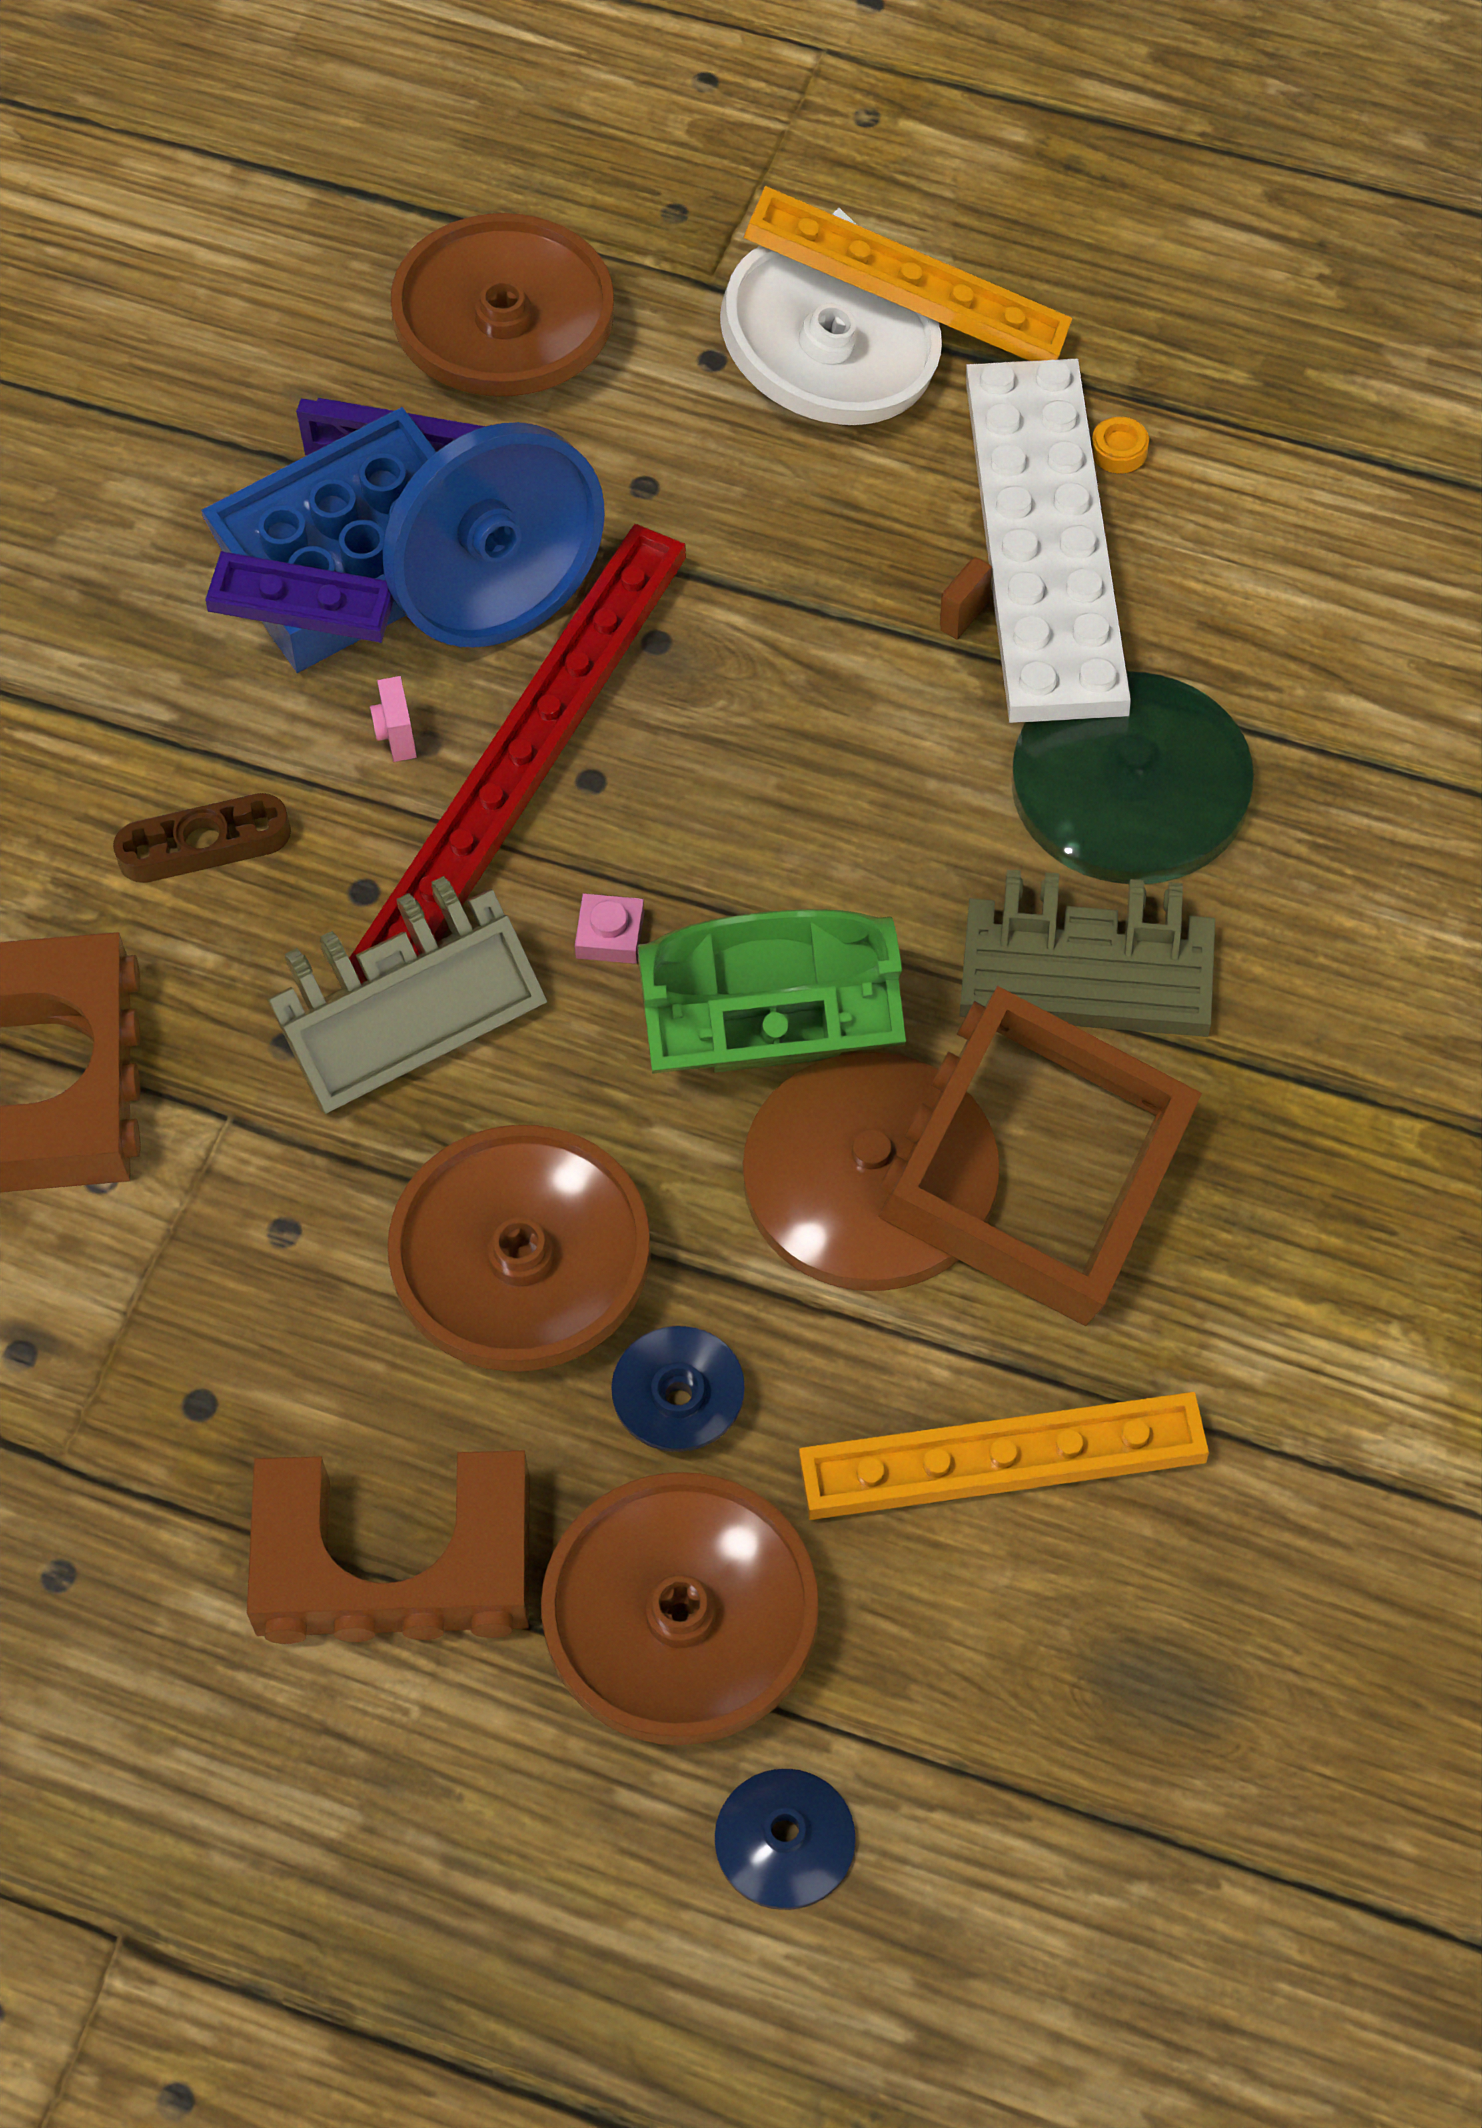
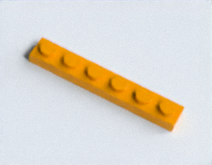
M767 186L763 189L743 237L1028 361L1057 360L1072 321V317Z
M1195 1392L799 1448V1462L809 1520L1204 1464L1207 1462L1209 1455Z

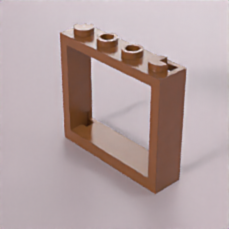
M997 985L986 1005L983 1006L974 1001L962 1022L957 1035L967 1041L959 1057L948 1052L931 1083V1086L941 1091L933 1108L922 1103L911 1122L905 1138L915 1144L907 1160L896 1155L879 1187V1189L889 1195L878 1217L1070 1319L1087 1326L1107 1301L1202 1093ZM996 1032L1155 1115L1082 1273L919 1188Z

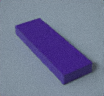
M221 551L205 601L208 612L382 643L394 599L388 589L386 580Z

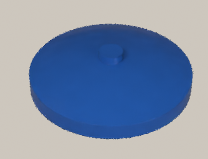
M515 422L486 426L469 432L447 444L427 460L413 475L399 496L389 518L383 543V569L388 589L397 606L426 635L437 641L458 647L474 648L501 644L524 635L541 625L563 607L581 585L594 562L600 546L605 517L604 498L599 479L593 467L566 439L547 428L528 423Z

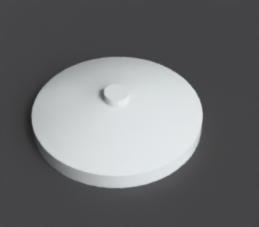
M761 245L748 253L736 266L722 300L720 311L722 335L726 347L739 370L768 398L784 408L810 419L840 425H863L890 419L910 408L922 396L932 379L941 356L942 339L938 321Z

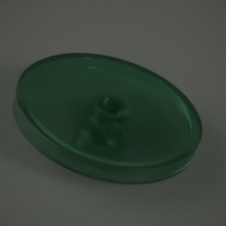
M1126 671L1131 699L1129 716L1033 721L1024 724L1014 750L1011 777L1012 794L1017 812L1026 830L1049 855L1070 869L1083 875L1112 883L1129 884L1130 879L1144 880V884L1161 883L1178 879L1201 869L1224 852L1236 838L1248 813L1253 790V762L1248 744L1236 722L1208 695L1193 686L1170 677L1147 672Z

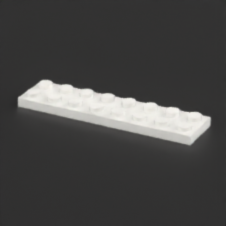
M1078 359L966 364V387L988 560L992 566L991 583L1009 723L1129 716L1131 699Z

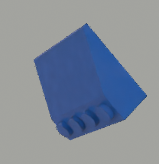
M401 407L202 509V517L223 552L386 580L383 569V543L390 515L410 479L436 451L405 409ZM395 601L393 602L387 625L406 616ZM262 621L267 632L296 673L361 640Z

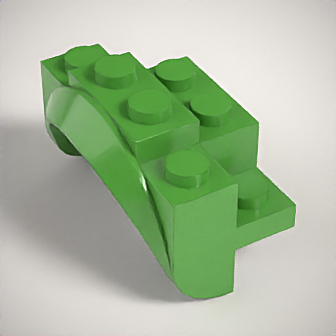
M828 909L758 912L696 923L667 933L650 943L638 945V962L652 1074L714 1067V1073L814 1062L840 1056L841 1052L901 1046L906 1043L899 987L902 966L896 929L891 916L875 917L858 912Z

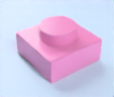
M401 676L377 680L381 704L370 706L377 741L389 739L393 762L417 758Z
M583 894L575 939L576 958L637 964L638 945L640 944L645 912L644 899Z

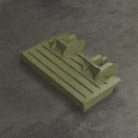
M1007 869L1002 925L993 924L995 900L969 898L959 1017H966L974 1001L985 1006L998 985L1074 1026L1201 1037L1209 1036L1212 1012L1215 918L1189 916L1187 939H1180L1183 883L1169 882L1168 889L1164 892L1163 910L1165 911V925L1142 923L1143 909L1146 904L1144 880L1130 879L1126 934H1117L1118 910L1066 906L1064 930L1056 929L1059 889L1058 873H1045V879L1041 882L1040 900L1043 902L1042 915L1018 913V904L1022 898L1023 879L1021 878L1020 870Z
M444 876L433 881L431 886L433 897L452 932L451 935L437 942L424 918V912L419 902L410 893L398 898V909L420 955H416L406 932H401L356 955L367 978V981L360 983L338 936L333 931L320 936L323 955L331 965L342 988L326 997H323L306 956L298 948L285 954L289 970L309 1010L304 1012L292 987L267 998L323 1113L327 1114L547 1003L508 915L504 914L493 889H489L467 900L478 923V926L472 928L450 882Z

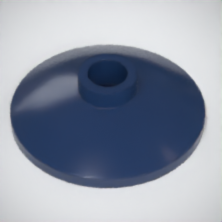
M670 1326L643 1335L625 1350L615 1367L611 1389L616 1414L625 1429L642 1443L659 1450L682 1452L695 1450L711 1444L730 1429L741 1411L745 1386L740 1363L732 1350L722 1340L698 1328ZM682 1390L687 1392L691 1399L683 1405H672L667 1401V1397L674 1391Z
M774 1769L747 1779L726 1799L716 1822L715 1850L724 1876L742 1896L760 1906L771 1909H799L824 1899L843 1881L854 1857L855 1826L844 1799L826 1781L801 1770ZM780 1821H790L796 1825L799 1832L793 1840L782 1842L772 1835L773 1826Z

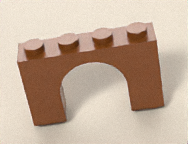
M119 932L0 942V1028L37 1024H60L82 1032L94 1042L92 1056L86 1070L70 1088L44 1101L0 1106V1192L130 1181V1157H139L141 1151L137 1119H130V1101L140 1100L138 1066L136 1063H130V1047L140 1045L138 1012L136 1009H130V993L140 991V971L137 956H127Z
M525 1450L457 1452L456 1523L449 1545L441 1557L422 1573L406 1580L391 1583L370 1582L352 1576L339 1567L328 1554L330 1480L322 1456L254 1458L247 1615L256 1636H265L266 1640L273 1643L295 1644L304 1641L306 1635L334 1634L336 1639L342 1641L363 1642L373 1639L375 1633L402 1632L405 1637L410 1639L431 1640L443 1636L444 1631L471 1630L474 1635L479 1637L499 1638L510 1635L513 1629L529 1628L530 1475Z

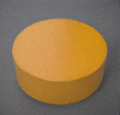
M1120 416L1105 419L1096 426L1092 435L1091 446L1094 462L1100 468L1111 473L1124 474L1135 471L1143 465L1147 458L1149 435L1145 427L1134 419Z

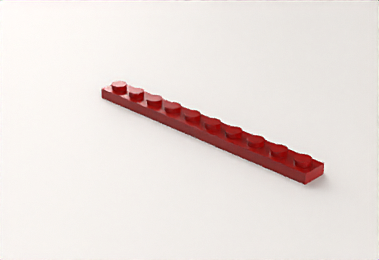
M634 523L349 957L360 983L367 981V978L356 955L401 932H406L416 955H420L398 909V898L410 893L419 902L435 941L441 940L449 926L433 897L432 882L444 876L450 882L458 900L463 906L685 561V543Z

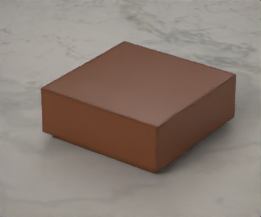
M977 557L973 560L971 559L941 595L940 631L958 640L989 603L992 566Z

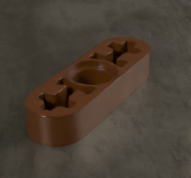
M257 793L132 822L124 826L117 833L113 849L123 875L132 881L147 883L272 854L280 850L288 842L291 827L283 802L271 794ZM266 817L269 828L264 831H257L255 820ZM235 823L238 838L231 839L227 824ZM199 828H212L219 833L217 840L205 848H194L186 843L188 836ZM174 837L178 849L177 852L170 853L167 838ZM149 845V856L138 859L137 847Z

